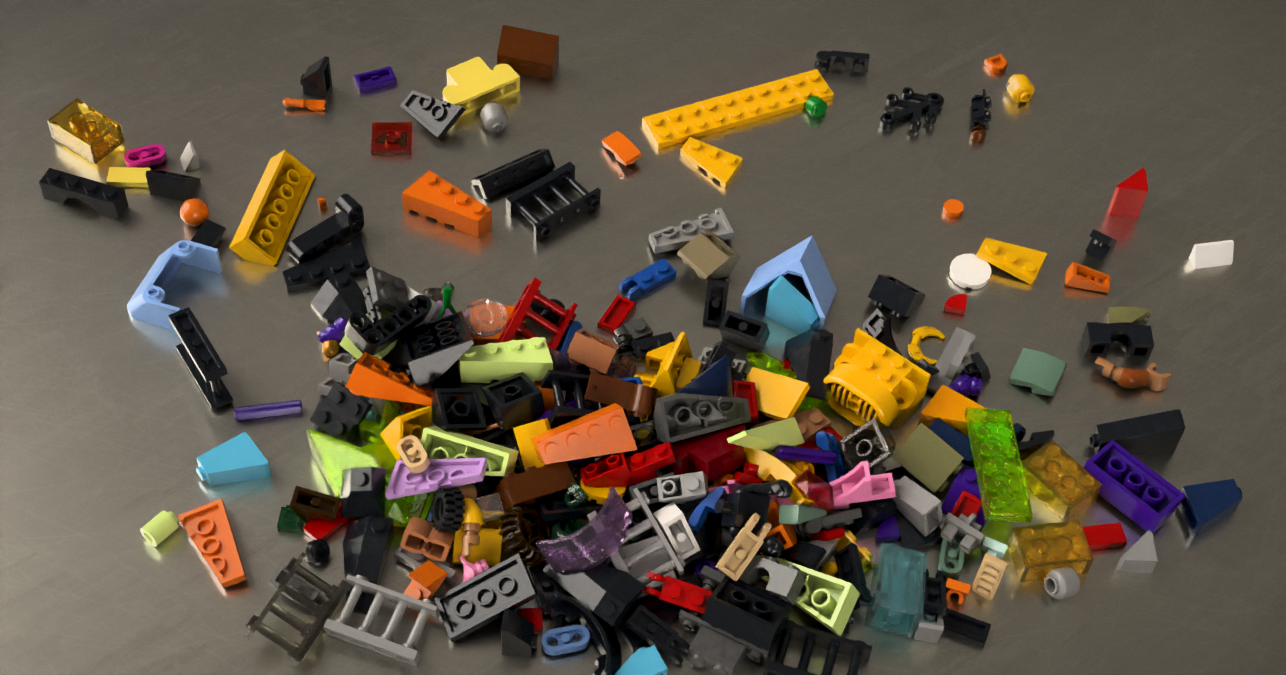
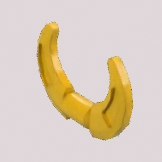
M923 326L916 328L911 334L913 336L912 342L908 344L909 355L916 362L925 359L930 365H936L938 361L924 356L919 348L921 339L928 336H935L944 340L945 335L934 327Z

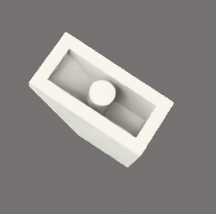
M674 502L653 513L675 555L680 553L684 560L700 551L684 514Z

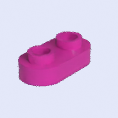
M153 144L127 151L124 159L127 167L144 168L164 162L166 151L162 145Z

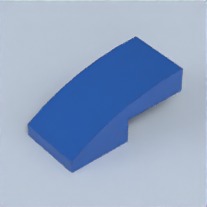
M718 487L696 507L687 522L691 530L699 533L709 512L718 515L715 511V503L718 499L725 500L727 495L725 488Z

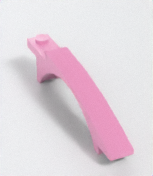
M868 461L860 462L849 473L832 482L807 489L817 500L812 507L825 509L826 511L849 509L850 503L896 497L892 473L870 476ZM733 479L727 480L728 485L721 487L725 488L727 494L734 493L736 488L744 484ZM718 487L709 488V493H711ZM769 495L771 496L770 502L777 499L780 506L795 505L790 498L781 499L777 498V496Z

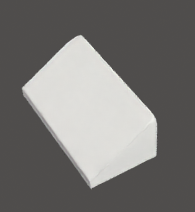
M1226 240L1195 244L1189 256L1193 267L1199 269L1231 265L1233 262L1234 241Z

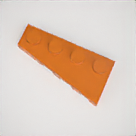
M222 499L177 515L179 521L224 588L247 579Z

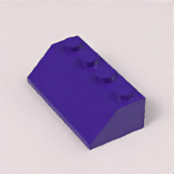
M1111 440L1085 463L1078 478L1146 532L1148 530L1152 533L1157 531L1186 496L1114 440Z

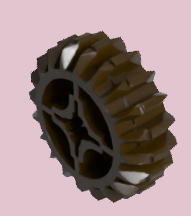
M521 503L508 508L500 517L501 522L498 524L501 529L499 535L503 538L501 543H504L506 546L505 551L510 552V557L519 553L523 557L526 566H537L550 558V554L553 553L552 547L555 546L552 540L555 537L551 533L552 527L548 525L547 521L543 522L536 506L532 507L530 504L525 505Z

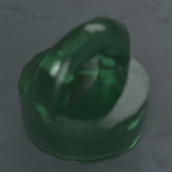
M572 482L567 487L568 491L564 496L565 503L570 507H574L579 503L584 504L589 499V496L576 482ZM572 495L576 497L573 501L570 500Z

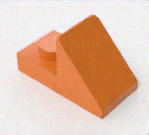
M428 560L409 573L408 577L413 580L403 594L421 601L423 599L431 600L449 573Z

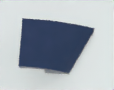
M726 354L711 364L710 368L691 379L689 384L675 393L734 397L728 355Z

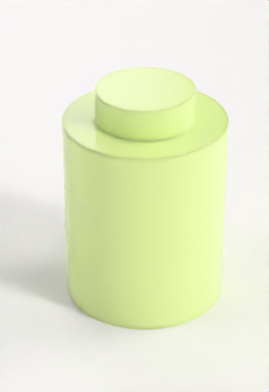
M162 510L144 525L140 531L143 537L152 546L156 547L178 529L177 523L179 520L173 512Z

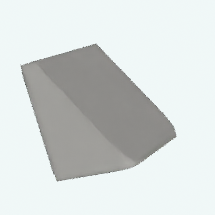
M192 141L188 142L180 157L185 172L196 170L200 167L198 154Z

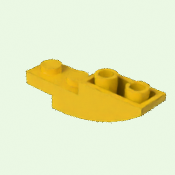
M744 447L746 462L759 466L756 474L759 478L763 479V481L787 480L793 487V494L789 498L795 505L810 507L814 505L817 500L803 486L808 477L798 467L788 460L778 459L775 453Z

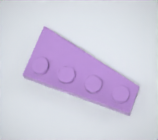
M486 458L430 459V464L426 470L420 473H412L408 470L403 460H397L385 495L387 500L436 491L438 488H451L481 482L484 479L488 463Z

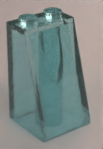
M881 542L875 557L870 588L871 599L868 602L865 627L909 638L912 637L923 615L926 553Z

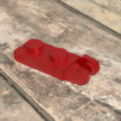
M648 571L646 577L653 581L662 582L664 585L661 592L646 586L643 590L644 593L704 615L708 599L713 591Z

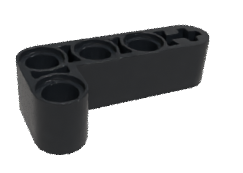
M343 194L336 200V214L288 243L286 252L298 264L330 251L363 229V207L349 194Z
M417 295L376 324L364 313L354 312L347 321L344 329L345 334L362 353L367 352L371 355H376L424 321L431 309V300L425 295Z

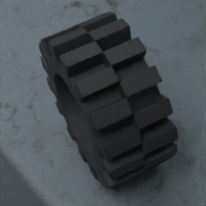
M438 488L435 491L436 495L433 496L434 502L431 503V506H433V510H431V514H433L431 517L433 527L438 531L456 532L461 528V521L464 520L462 516L463 513L465 514V509H463L465 501H463L464 495L459 489Z

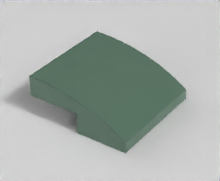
M1023 348L1009 377L1010 384L1031 387L1032 393L1054 396L1067 363L1052 355Z

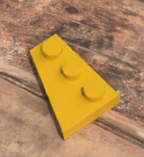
M689 137L681 148L680 155L697 168L701 167L704 169L707 175L712 179H717L723 188L727 187L743 163L742 157Z

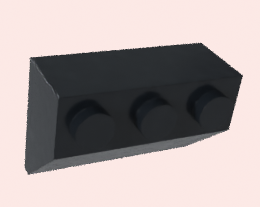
M726 575L710 595L702 620L713 627L732 634L736 638H741L755 645L757 648L769 651L776 641L793 604L739 579L734 581Z

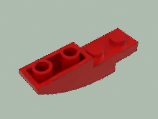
M666 442L644 452L636 453L628 458H625L623 452L611 455L606 459L581 468L580 472L586 487H622L657 478V469L677 461L670 442Z

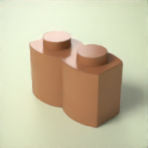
M413 517L404 531L400 546L409 552L423 553L429 559L442 562L448 556L455 532L435 530V527L427 520Z

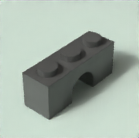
M756 553L739 577V580L755 586L758 579L763 576H770L766 587L769 594L794 605L806 581L800 573V569L792 564L784 566L779 564L780 562L773 557L767 556L765 559Z

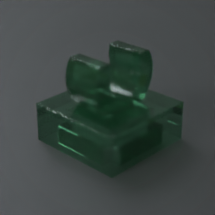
M290 505L281 507L277 524L278 532L301 534L304 521L289 507Z

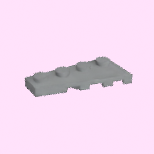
M722 208L715 209L713 214L708 215L704 213L699 215L697 220L690 222L688 219L681 222V225L678 227L670 226L649 234V242L654 253L681 249L702 232H713L724 241L734 239V231Z

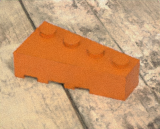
M430 170L402 192V205L405 211L410 212L412 210L418 212V215L424 218L429 216L437 219V222L440 224L453 225L454 229L478 238L492 226V209Z

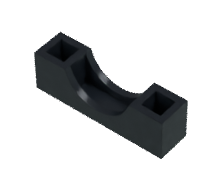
M49 168L39 181L43 197L46 200L63 204L67 198H78L95 208L99 215L118 221L128 208L125 190L52 168Z

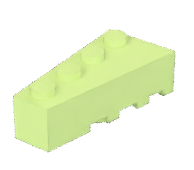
M545 337L471 346L457 360L461 383H491L492 380L501 381L522 372L534 383L535 381H542L548 370H553V361Z
M435 425L424 427L420 442L429 459L486 458L488 466L485 476H505L514 472L519 453L517 450L458 432L444 431Z

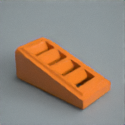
M1072 262L1065 273V285L1108 293L1110 291L1111 276Z

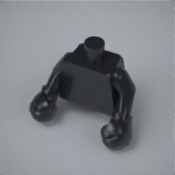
M784 479L766 483H748L736 488L734 493L727 494L725 500L718 499L715 503V511L722 514L721 525L724 529L728 530L733 540L742 527H745L750 517L757 513L760 515V518L751 531L757 535L761 526L767 522L771 499L769 495L787 499L793 494V487L789 481ZM769 536L763 540L764 543L757 551L766 557L770 556L777 559L782 555L784 546L778 538Z

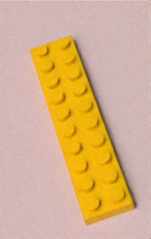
M815 69L643 117L642 123L656 147L661 149L686 142L689 137L696 139L805 108L806 101L813 96H818L825 102L833 100L834 93L819 71Z

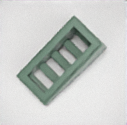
M781 505L779 509V523L799 524L826 516L827 511L804 505Z

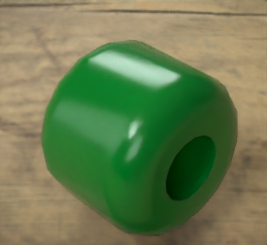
M813 96L806 101L805 110L814 118H819L825 114L827 104L820 97Z

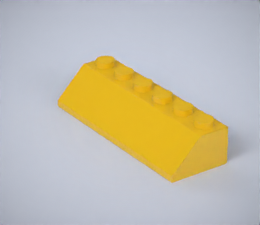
M286 150L272 157L229 248L246 261L272 266L276 265L316 174Z

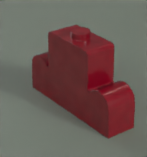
M742 423L686 438L671 445L677 462L660 468V471L665 475L674 472V475L703 471L708 478V482H712L743 467L746 463L744 447L728 443L727 438L746 431L745 424Z

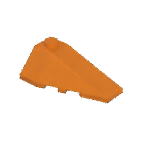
M364 352L355 364L345 386L350 389L351 393L357 396L363 395L371 398L432 406L433 390L421 385L416 387L415 383L410 382L407 374L393 372L390 370L391 365L367 352Z

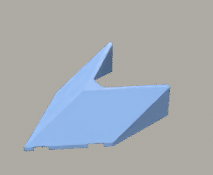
M812 235L756 268L742 294L739 314H745L751 295L769 284H773L779 276L783 277L790 273L803 278L820 318L819 329H825L837 289Z

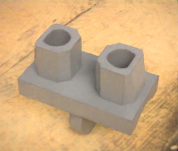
M948 512L940 536L948 542H951L956 534L961 536L963 540L960 542L959 548L965 553L970 554L976 547L980 549L985 535L979 532L981 525L975 522L976 514L972 513L967 517L961 513L959 518Z

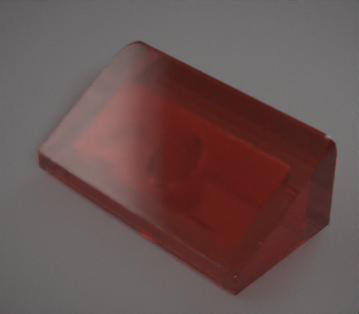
M805 470L795 480V484L805 497L832 512L834 510L831 484L809 470Z

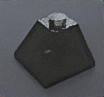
M876 418L871 419L838 441L850 471L862 461H868L870 471L893 456L896 446L888 427Z

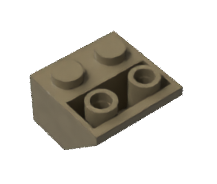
M713 232L699 233L677 253L683 259L684 264L692 267L697 272V275L705 280L729 277L741 257Z

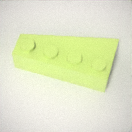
M777 558L780 562L779 564L784 566L792 564L798 567L800 573L806 579L794 605L841 637L860 595L853 584ZM770 576L761 577L766 585H768Z

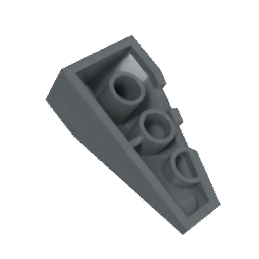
M675 393L657 398L653 416L657 439L664 443L679 441L751 421L748 399L687 393Z

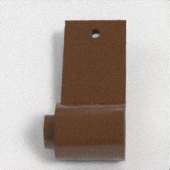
M591 372L584 399L606 405L616 403L625 410L633 411V416L646 419L647 415H652L658 389Z

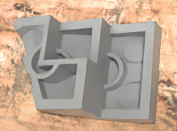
M340 353L329 361V377L317 385V393L327 396L335 381H339L346 386L359 359L354 358L350 353ZM386 355L381 360L388 363L389 356Z

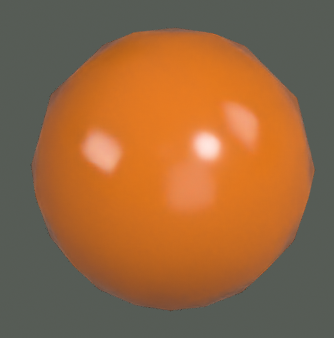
M188 199L184 201L180 208L181 219L189 226H201L209 218L210 211L208 205L201 199Z

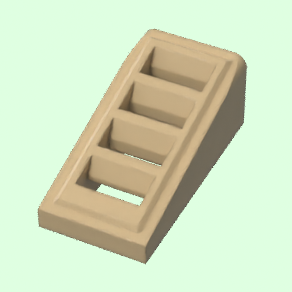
M986 552L971 590L988 600H992L999 589L1008 563Z

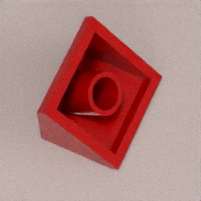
M1144 168L1116 186L1107 211L1109 216L1139 217L1148 193L1147 176Z

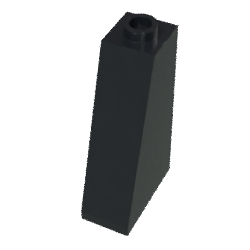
M1180 409L1096 425L1093 434H1090L1089 442L1090 446L1094 448L1095 454L1111 440H1114L1132 455L1173 454L1186 427Z

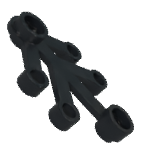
M909 87L902 90L901 96L904 100H900L895 94H889L886 100L888 106H897L905 109L894 114L884 113L880 117L879 126L884 130H892L896 121L913 114L909 128L913 131H918L922 123L920 120L922 110L929 109L924 120L927 124H934L937 119L936 110L940 109L943 105L944 98L938 93H929L927 95L914 93V90ZM911 99H912V100H917V101H921V102H920V103H915V102H910V101H905V100H911Z

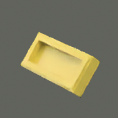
M109 167L106 183L114 187L149 188L146 171H151V168Z

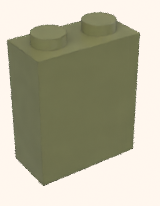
M922 422L892 456L896 462L933 493L937 490L942 492L949 483L947 480L952 472L956 475L964 466L961 462L964 457Z

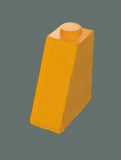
M942 384L921 412L917 426L922 422L929 428L938 418L952 428L963 432V435H968L971 425L988 424L989 420L986 418L989 410Z

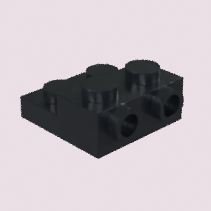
M335 381L325 401H319L310 421L315 424L314 429L316 431L330 434V440L338 445L353 444L373 404L363 397L351 393L350 389L341 382Z

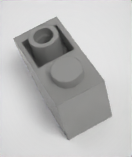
M703 471L657 478L659 502L691 504L701 502L710 494L708 478Z

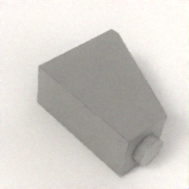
M906 476L900 480L893 481L896 497L892 499L897 504V509L925 537L943 523L941 501Z

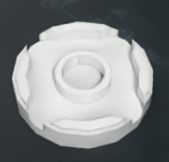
M962 254L954 258L949 272L950 278L955 284L965 289L966 287L972 288L971 290L983 288L988 284L992 273L988 262L974 254Z

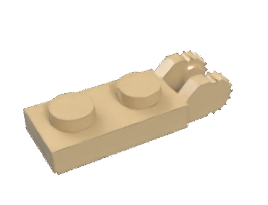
M754 513L745 524V527H742L715 566L734 581H737L764 543L763 540L772 527L767 521L761 526L757 535L753 534L751 531L760 518V515Z

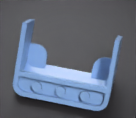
M181 240L161 253L128 302L127 309L129 315L134 319L174 330L168 315L180 311L181 308L163 303L165 300L164 290L182 263L221 274L222 266L218 249L189 240Z

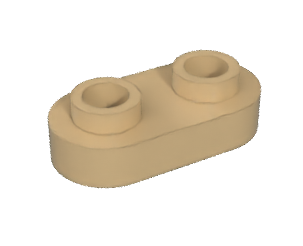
M409 435L403 437L396 447L402 460L410 472H423L430 464V459L416 436Z

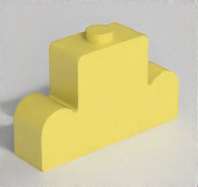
M475 57L447 69V86L443 89V101L462 106L466 109L462 114L465 115L485 106L487 103L495 102L520 91V76L508 64H498L491 70L480 57Z

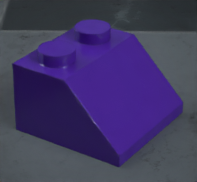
M964 464L941 506L942 513L946 515L948 512L951 513L964 490L984 501L975 520L976 523L981 525L979 532H982L1000 502L1006 485Z

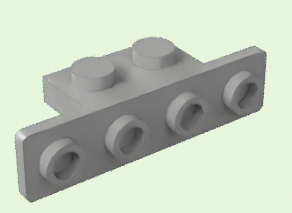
M956 327L935 365L939 369V373L930 376L927 390L936 393L942 384L949 387L956 373L961 374L966 364L963 361L964 358L969 359L974 349L971 346L976 337L974 334Z

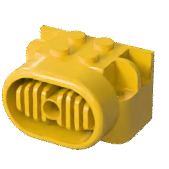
M857 328L853 343H848L843 347L842 354L834 362L833 370L823 380L827 384L825 401L836 413L854 425L874 428L875 434L883 432L887 427L900 429L922 407L931 374Z

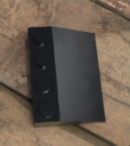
M462 311L414 327L401 336L406 359L416 387L432 384L434 380L441 377L474 344Z

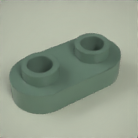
M957 534L951 542L943 539L941 543L938 570L943 571V576L947 578L957 577L963 567L965 552L959 548L963 538Z

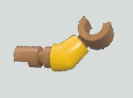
M466 484L452 488L461 490L464 495L463 501H465L463 509H465V514L463 513L462 515L464 520L461 521V524L463 525V532H466V534L463 535L462 557H471V546L480 545V536L477 533L480 532V527L483 525V513L476 503V487L473 484Z

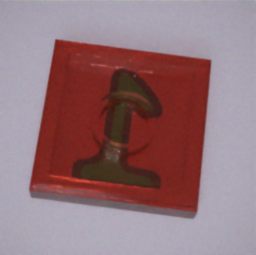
M372 122L371 156H412V122Z

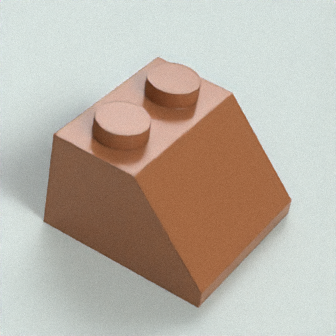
M579 329L575 332L565 356L570 358L569 362L577 366L584 364L590 367L589 371L601 375L609 371L620 346L586 330Z

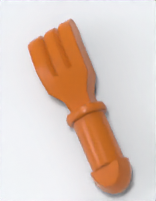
M288 97L283 100V104L286 107H307L312 111H324L326 100L290 99Z

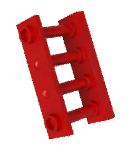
M534 277L522 292L497 343L508 342L513 339L514 335L518 334L525 339L539 337L523 327L524 324L521 322L523 318L528 317L554 334L550 343L547 342L552 358L568 324L570 325L577 315L574 312L578 305L573 303L565 310L540 293L541 291L538 289L542 282ZM537 301L562 317L559 325L556 326L534 312L530 306L531 302Z

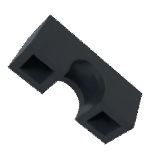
M1087 322L1082 335L1086 356L1106 357L1111 344H1118L1125 348L1127 358L1149 359L1154 348L1151 326Z

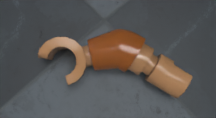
M1099 356L1095 361L1096 364L1104 367L1103 376L1107 378L1113 377V381L1118 382L1119 386L1127 389L1146 386L1153 391H1163L1166 389L1172 374L1169 372L1166 374L1156 373L1157 365L1155 363L1150 364L1146 371L1145 369H1131L1121 366L1117 368L1115 363Z

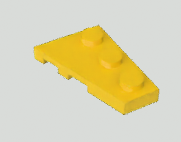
M990 238L984 239L976 254L977 257L1029 285H1032L1047 255L1046 252Z

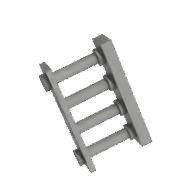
M638 488L633 489L634 500L605 516H598L596 511L587 515L592 528L615 569L631 574L629 570L632 569V565L664 548L671 560L651 572L663 576L676 569L680 576L684 574L683 567L686 564L680 553L675 555L647 506L651 503L644 491L640 493ZM641 507L647 517L646 520L616 537L614 535L609 536L606 528L609 527L608 524ZM651 527L653 528L659 540L628 557L620 556L617 549L621 548V544ZM647 574L643 575L640 578L635 577L644 585H647L653 581L646 577Z
M347 575L348 585L353 589L339 619L336 618L334 621L327 618L324 625L327 635L417 667L421 658L415 646L428 617L432 616L438 619L440 616L436 603L428 599L421 601L376 585L361 575H356V577ZM365 592L375 597L362 626L356 629L350 627L348 621L361 593ZM387 600L396 603L397 606L384 635L380 637L372 635L370 630L383 601ZM406 608L420 612L407 642L403 643V645L395 643L393 637Z

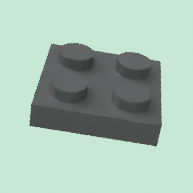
M372 266L366 271L373 305L393 312L409 301L406 283L403 279Z

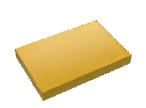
M752 367L744 380L745 382H755L758 414L780 421L793 417L810 389L809 384L755 367Z

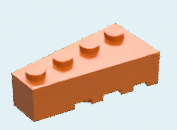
M616 403L531 438L537 457L543 464L638 450L623 407Z

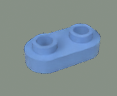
M579 624L551 629L542 636V649L551 656L580 651L589 645L590 633L585 626ZM579 638L581 641L576 642L574 639ZM551 643H556L557 646L553 647V646H550V644H551Z

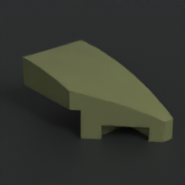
M1130 306L1108 307L1110 324L1139 325L1145 317L1149 318L1151 316L1150 309Z

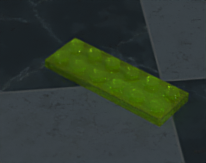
M966 408L964 414L985 520L1031 523L1033 514L1011 412L1009 410Z

